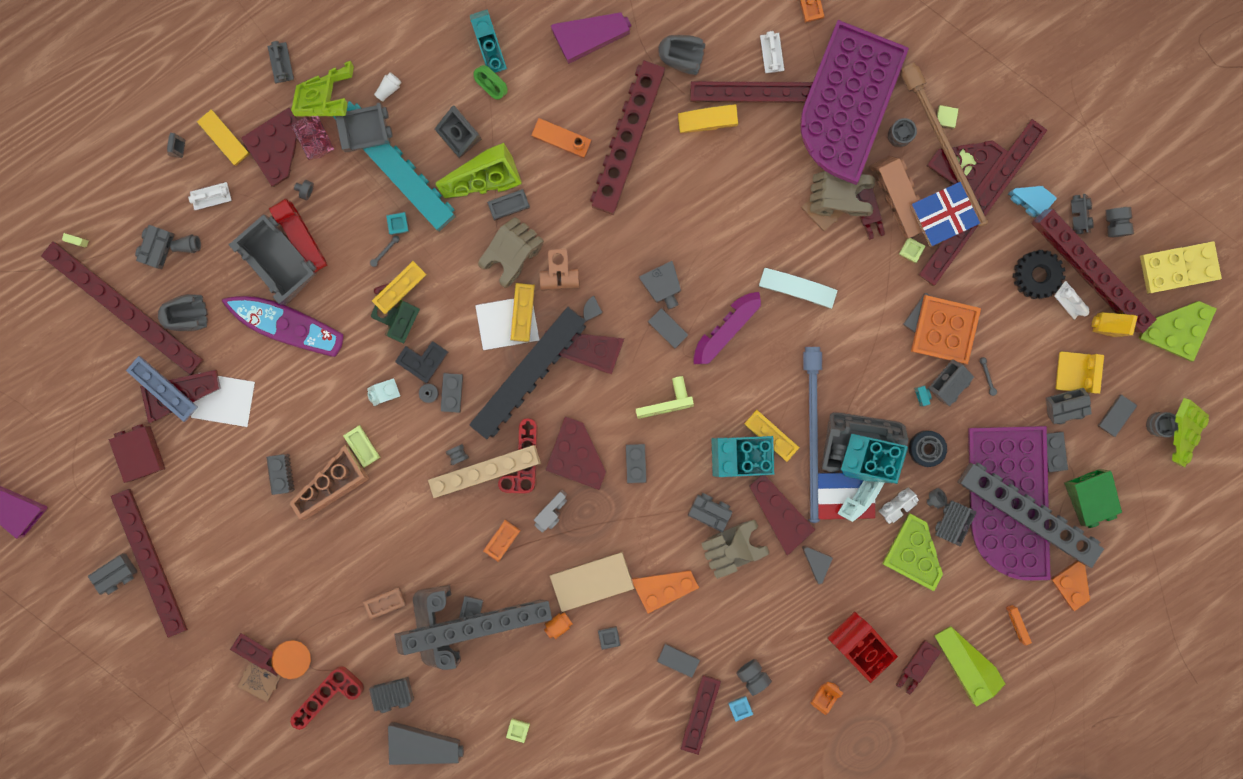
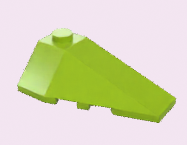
M504 143L485 150L436 182V186L444 198L467 196L472 192L484 194L487 193L486 191L497 189L498 192L522 184L513 157Z
M951 626L934 635L970 701L976 707L993 698L1005 685L997 668Z

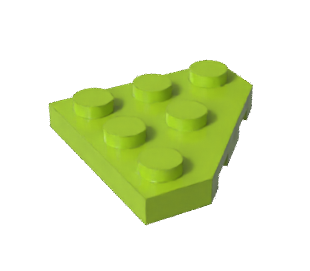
M1200 301L1191 303L1156 317L1157 320L1144 333H1141L1138 339L1194 362L1217 309Z
M1186 398L1183 399L1175 418V422L1178 423V430L1174 432L1173 445L1176 446L1177 451L1172 455V461L1182 467H1186L1187 463H1190L1192 460V452L1201 439L1200 434L1209 422V415L1193 401Z
M908 513L882 564L935 591L943 573L930 536L928 524Z

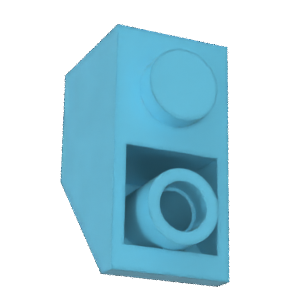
M1043 186L1015 188L1008 193L1011 196L1010 199L1015 204H1021L1026 208V213L1033 218L1038 217L1045 209H1049L1057 199Z

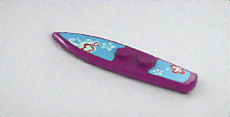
M235 296L222 299L226 308L240 322L257 333L273 340L335 357L342 347L344 337L342 333L291 307L260 297Z

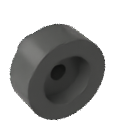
M305 180L303 184L296 183L294 190L299 191V198L308 200L313 191L314 183Z
M425 384L419 390V397L423 402L432 403L438 398L439 391L433 384Z
M936 488L930 491L927 504L940 509L947 505V497L940 488Z

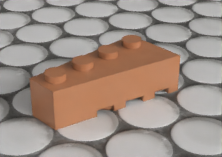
M888 156L869 165L871 171H876L878 175L876 181L879 187L887 193L885 195L887 204L891 209H895L893 216L903 236L911 238L923 232L910 206L921 199L914 193L913 188L915 186L912 179L905 172L907 170L905 162L900 160V158Z
M344 445L340 452L328 462L321 472L319 471L315 478L290 502V505L300 520H307L370 478L352 449Z

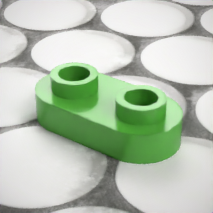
M482 65L475 69L473 74L475 81L492 98L501 99L507 94L508 89L505 82L488 66Z

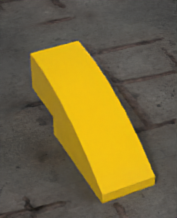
M736 104L678 113L680 133L737 126Z

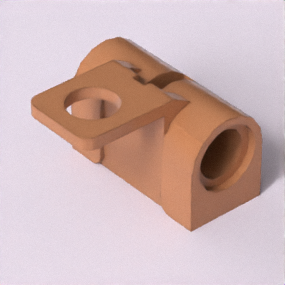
M549 250V270L540 271L541 291L580 289L579 269L568 270L567 250ZM555 254L563 256L564 261L562 264L556 265L553 263L552 259Z

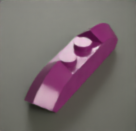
M759 292L749 293L733 302L730 306L735 312L732 313L730 311L724 317L725 323L721 327L717 325L710 333L712 335L711 338L705 334L702 336L695 349L694 364H709L761 307Z

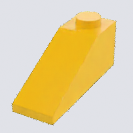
M1104 312L1097 313L1092 320V332L1111 337L1131 336L1134 333L1138 316Z

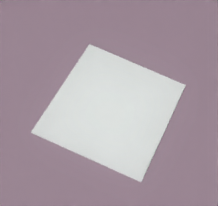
M514 299L475 305L483 350L528 343L510 340ZM534 306L532 310L530 342L539 341Z
M218 376L221 389L195 401L194 404L198 408L191 415V418L247 427L255 382Z

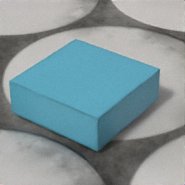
M746 696L728 703L736 722L753 715Z

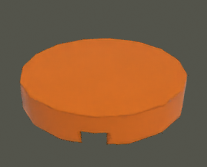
M294 640L284 641L273 651L272 667L283 678H298L304 675L309 668L311 662L310 652L301 642Z

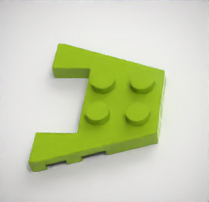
M352 62L344 63L345 67L339 70L336 68L329 70L326 76L321 78L316 76L296 85L291 109L294 116H345L348 106L345 98L334 101L330 100L333 83L352 78L354 69Z

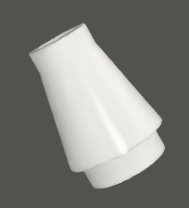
M390 72L384 76L374 95L381 101H384L400 88L399 85L402 82Z

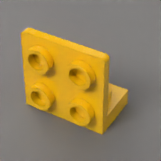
M1059 352L1055 389L1072 391L1084 388L1087 393L1100 394L1104 355Z

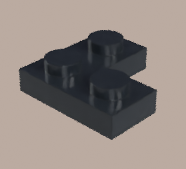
M432 341L422 356L405 346L395 362L425 383H428L449 352Z

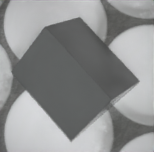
M455 106L449 109L435 127L436 132L459 158L482 140L480 135Z

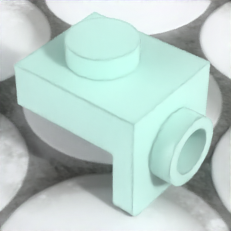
M394 378L367 388L368 399L373 403V406L400 397Z

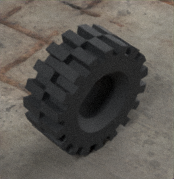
M1043 250L1023 255L1013 269L1015 270L1013 278L1016 279L1014 284L1019 287L1017 290L1023 292L1024 296L1031 297V299H1042L1056 294L1063 284L1062 280H1065L1066 277L1063 275L1065 267L1062 268L1061 266L1063 264L1062 260H1058L1056 254L1052 255L1050 251ZM1037 267L1044 268L1047 273L1046 279L1042 282L1035 281L1032 276L1033 270Z

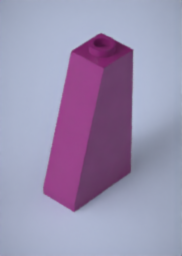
M620 12L551 25V30L567 63L570 64L629 35V28L632 26L628 17H623Z
M0 486V525L16 539L22 538L29 532L48 507Z

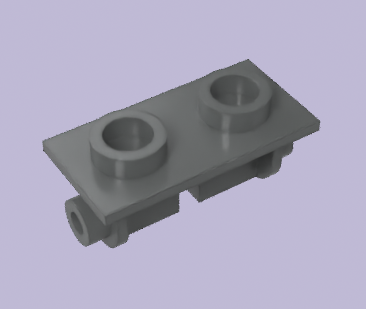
M271 42V45L268 46L275 84L294 80L287 42Z
M1083 194V198L1080 195H1075L1073 200H1071L1072 214L1080 213V216L1073 217V231H1076V234H1084V230L1087 233H1091V229L1094 228L1093 217H1089V210L1092 209L1091 198H1088L1086 194Z

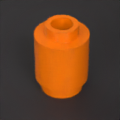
M565 612L562 614L558 613L552 620L545 623L546 628H544V631L549 638L554 637L557 639L568 631L573 623Z

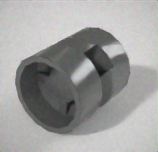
M907 118L897 120L889 128V142L895 147L907 146L917 134L915 123Z
M1131 207L1105 210L1106 221L1110 222V225L1107 226L1108 237L1134 234L1133 223L1130 222V219H1132Z
M1167 412L1151 414L1146 421L1148 432L1156 437L1174 436V432L1178 430V423L1175 422L1176 415Z
M756 659L747 662L736 672L742 682H747L746 687L752 696L763 691L772 682L766 672H761L762 667Z

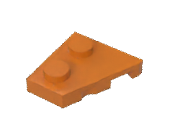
M1079 561L1074 562L1051 578L1073 611H1076L1090 601L1086 568Z

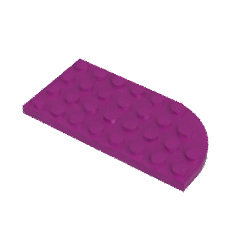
M840 20L836 22L803 106L800 128L804 145L812 159L831 175L857 185L909 48Z
M1047 426L968 428L969 463H980L987 468L986 472L990 475L995 473L1003 478L1002 483L1007 486L1009 483L1019 489V494L1023 496L1027 494L1035 499L1034 503L1039 507L1044 505L1049 508ZM981 477L978 481L980 487H984L987 482L985 477ZM999 487L995 490V496L997 498L1001 497L1003 490ZM970 491V509L976 511V515L971 523V533L975 546L983 559L995 570L1015 579L1030 581L1051 580L1050 542ZM1014 498L1011 506L1016 508L1019 505V500ZM1033 508L1027 513L1029 519L1035 516ZM1049 519L1044 522L1045 529L1049 528Z

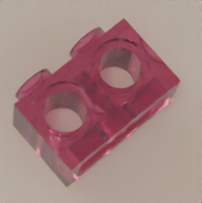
M305 116L291 125L308 160L321 158L335 150L318 116Z

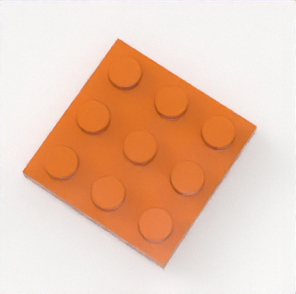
M924 295L911 352L968 364L981 308Z

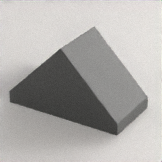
M802 547L816 582L822 584L833 558L810 547Z

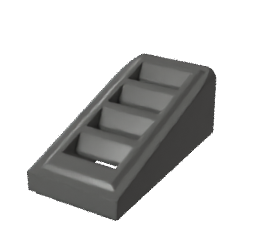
M170 133L167 145L168 156L182 158L185 139L175 133Z

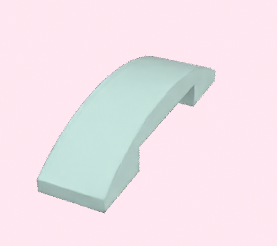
M764 268L759 287L788 294L830 309L833 307L838 291L810 280Z
M863 481L854 498L850 499L847 497L838 514L852 522L856 520L873 503L884 482Z

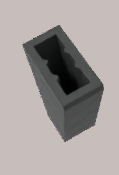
M391 722L388 726L389 765L459 763L460 757L464 755L463 745H460L459 739L396 722Z

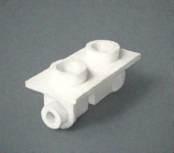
M770 31L766 35H760L765 74L784 71L779 33Z
M227 182L191 191V196L188 197L189 202L193 203L194 210L232 201Z
M1065 281L1055 294V298L1073 319H1076L1078 315L1087 316L1089 314V307Z
M906 488L893 500L884 504L879 513L885 517L884 519L888 524L894 523L903 516L902 508L908 512L917 505L919 499L910 488Z

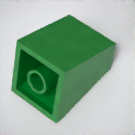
M1097 469L1064 482L1081 526L1093 528L1098 526L1100 521L1114 520L1118 514L1122 513L1111 470Z

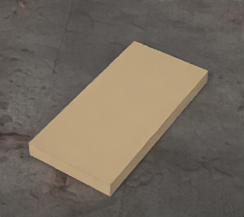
M623 552L550 575L562 612L635 588Z

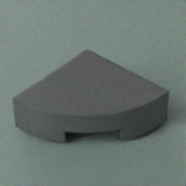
M594 296L584 306L583 315L586 321L602 314Z

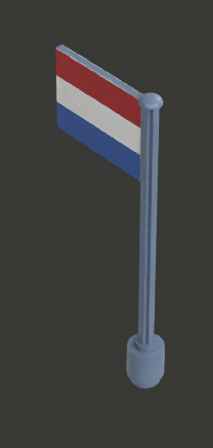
M805 347V352H803V370H807V374H809V521L811 523H818L820 519H846L839 515L838 512L847 497L850 499L854 498L863 480L846 477L843 473H818L817 374H819V370H822V352H820V347ZM875 500L857 519L875 518Z

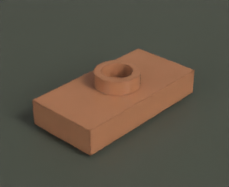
M400 587L363 602L370 620L407 605Z

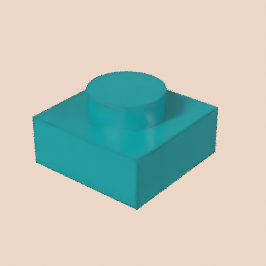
M405 212L386 215L390 235L409 232Z
M925 386L914 388L919 405H930V400L932 399L930 390L926 389Z

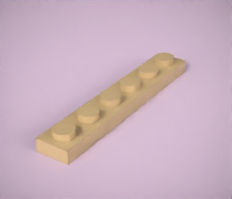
M533 445L430 479L428 482L433 498H437L541 464L536 446Z

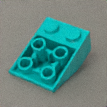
M851 434L841 471L846 477L863 481L898 484L908 446Z
M773 436L711 438L712 473L714 477L775 475Z

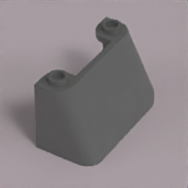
M263 214L234 239L229 246L234 252H238L244 261H247L270 288L269 291L276 293L273 298L278 304L287 305L317 274L315 272L317 268L310 260L306 261L277 227L279 223L276 222L273 216L268 217Z
M839 412L831 413L827 427L822 469L829 472L840 470L843 461L829 459V454L832 453L831 445L833 443L848 446L851 434L907 446L908 436L905 425L891 420Z
M450 585L421 589L414 594L413 606L417 628L437 624L435 612L441 611L445 607L446 597L451 595ZM449 645L420 651L423 663L438 669H456L461 662L460 651L452 650Z

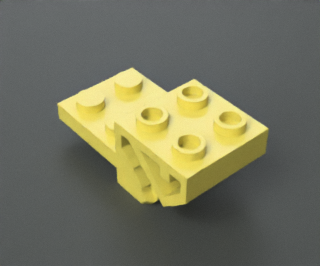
M1214 241L1140 256L1147 294L1222 279Z

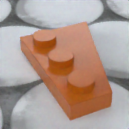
M691 570L632 578L634 587L647 613L699 588Z

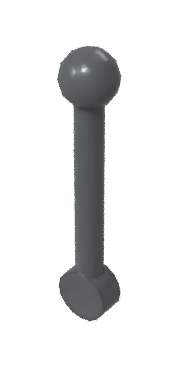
M393 236L392 241L377 258L370 261L372 267H376L384 254L395 243L399 242V236Z
M982 357L980 358V363L983 365L990 387L989 394L995 396L997 390L993 387L986 365L987 359Z

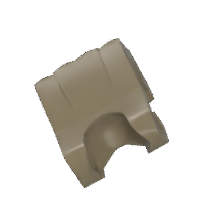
M826 171L814 174L813 183L815 184L811 185V192L813 194L810 195V202H812L810 212L822 216H831L834 210H840L851 216H870L873 213L872 205L859 201L856 195L863 189L873 188L876 179L871 175L861 174L858 184L855 185L837 178Z
M516 217L500 227L478 262V266L481 269H489L494 263H501L504 272L499 279V283L504 288L514 283L522 271L524 261L527 257L530 259L536 257L544 242L541 237H536L537 233L534 230L530 229L528 231L529 226L522 223L520 225L521 221Z
M756 520L741 523L723 531V533L720 532L701 543L703 549L708 550L705 552V557L707 560L712 559L709 562V566L712 570L716 568L714 575L717 579L738 571L737 567L757 561L769 554L767 546L754 547L749 543L751 532L758 528Z

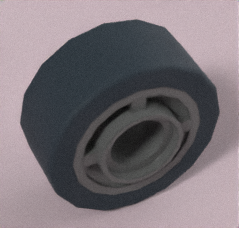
M921 431L911 439L909 454L918 465L934 467L945 459L947 443L937 432ZM929 443L932 446V451L926 454L924 446Z

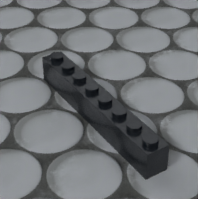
M568 306L469 425L485 439H488L490 436L493 438L500 430L498 428L502 421L506 423L513 415L510 411L514 407L518 409L524 402L522 397L526 392L530 394L537 386L535 384L536 380L539 377L543 379L549 372L547 367L551 363L555 365L560 359L561 355L559 353L563 348L567 350L574 342L572 337L576 333L580 335L586 328L584 325L586 320Z

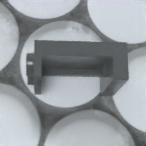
M376 103V106L347 111L345 116H335L341 147L345 153L391 143L390 138L393 135L391 127L387 126L386 119L389 118L387 107H383L381 103Z

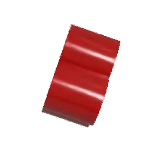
M855 611L827 637L870 683L898 657L873 627Z

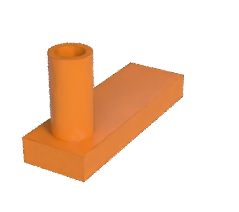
M538 118L531 135L538 140L584 159L592 142L591 139Z

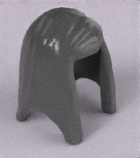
M669 35L660 42L658 47L659 56L665 64L687 74H698L704 56L705 43H703V39L690 35Z
M186 294L163 303L158 311L160 324L165 329L173 331H196L206 328L208 323L206 315L208 312L205 308L206 303L203 302V296Z

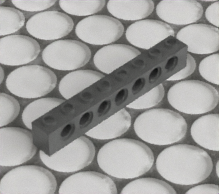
M980 463L968 464L957 483L1080 563L1090 568L1094 566L1104 550L1099 545L1100 541L1092 536L1087 538L1083 535L1084 531L1077 526L1070 527L1067 525L1068 521L1059 515L1057 517L1050 514L1052 510L1044 505L1039 507L1034 503L1035 499L1031 496L1019 494V489L1009 483L1007 486L1002 483L1003 478L995 473L990 475L986 472L987 468ZM981 477H985L987 481L984 487H980L978 483ZM1000 487L1003 490V494L997 498L995 490ZM1014 498L1019 500V505L1016 508L1011 506ZM1033 508L1035 516L1029 519L1027 513ZM1050 519L1051 526L1045 529L1044 522ZM1063 530H1066L1067 537L1064 540H1062L1060 538V533ZM1082 540L1084 546L1081 550H1078L1076 545Z
M540 599L395 633L394 635L397 652L401 655H408L552 620L549 601Z

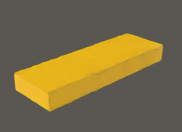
M212 109L197 121L233 165H238L250 154Z
M412 261L372 302L386 315L427 274Z
M516 283L511 341L530 342L535 285Z
M755 410L744 423L758 437L773 436L774 451L786 462L800 448L758 410Z

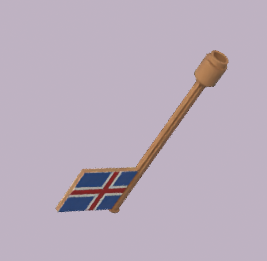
M911 63L901 69V76L908 91L916 93L959 182L910 205L929 246L932 247L976 225L980 227L985 226L988 220H986L924 91V84L927 82L919 66Z

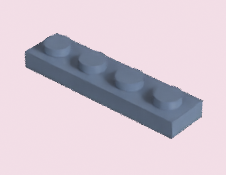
M138 356L126 370L183 422H186L198 408L141 356Z

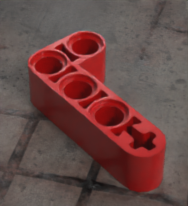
M284 199L269 208L273 218L277 223L281 224L294 247L306 261L310 260L316 266L315 272L326 267L328 264L293 203L288 199Z
M527 418L521 421L519 425L518 450L523 449V443L527 440L532 442L537 449L538 426L534 419ZM527 421L534 427L530 429L529 434L534 435V439L530 437L523 438V435H527V429L523 427L527 424ZM536 465L532 466L531 470L523 469L518 471L517 475H504L498 481L499 489L505 493H530L536 485ZM506 478L512 481L510 489H506L502 485L503 480ZM522 480H530L531 488L524 489L521 485Z
M337 667L292 715L290 721L292 727L297 730L305 728L338 691L350 700L358 698L364 690L363 683L346 667ZM336 672L343 674V681L336 679ZM350 685H355L358 688V693H352L349 689ZM323 687L330 688L331 694H324ZM310 701H315L318 704V709L311 708ZM306 712L308 715L302 722H299L298 719Z

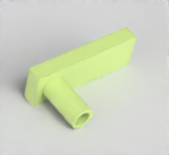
M683 376L672 379L677 400L637 408V418L640 419L694 407L693 398L687 395Z

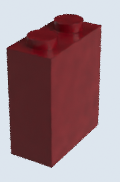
M140 424L132 427L133 431L131 432L120 431L114 434V438L108 439L124 483L166 469L151 426Z

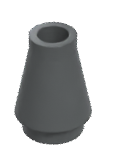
M191 234L171 241L170 248L172 252L196 253L201 249V241L198 236Z

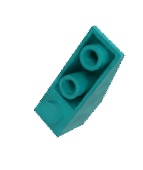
M488 9L471 14L470 20L485 65L494 73L507 69Z

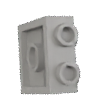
M563 490L534 519L536 522L534 525L542 533L548 527L552 529L560 520L557 518L560 513L555 508L559 510L567 501L565 498L568 494Z

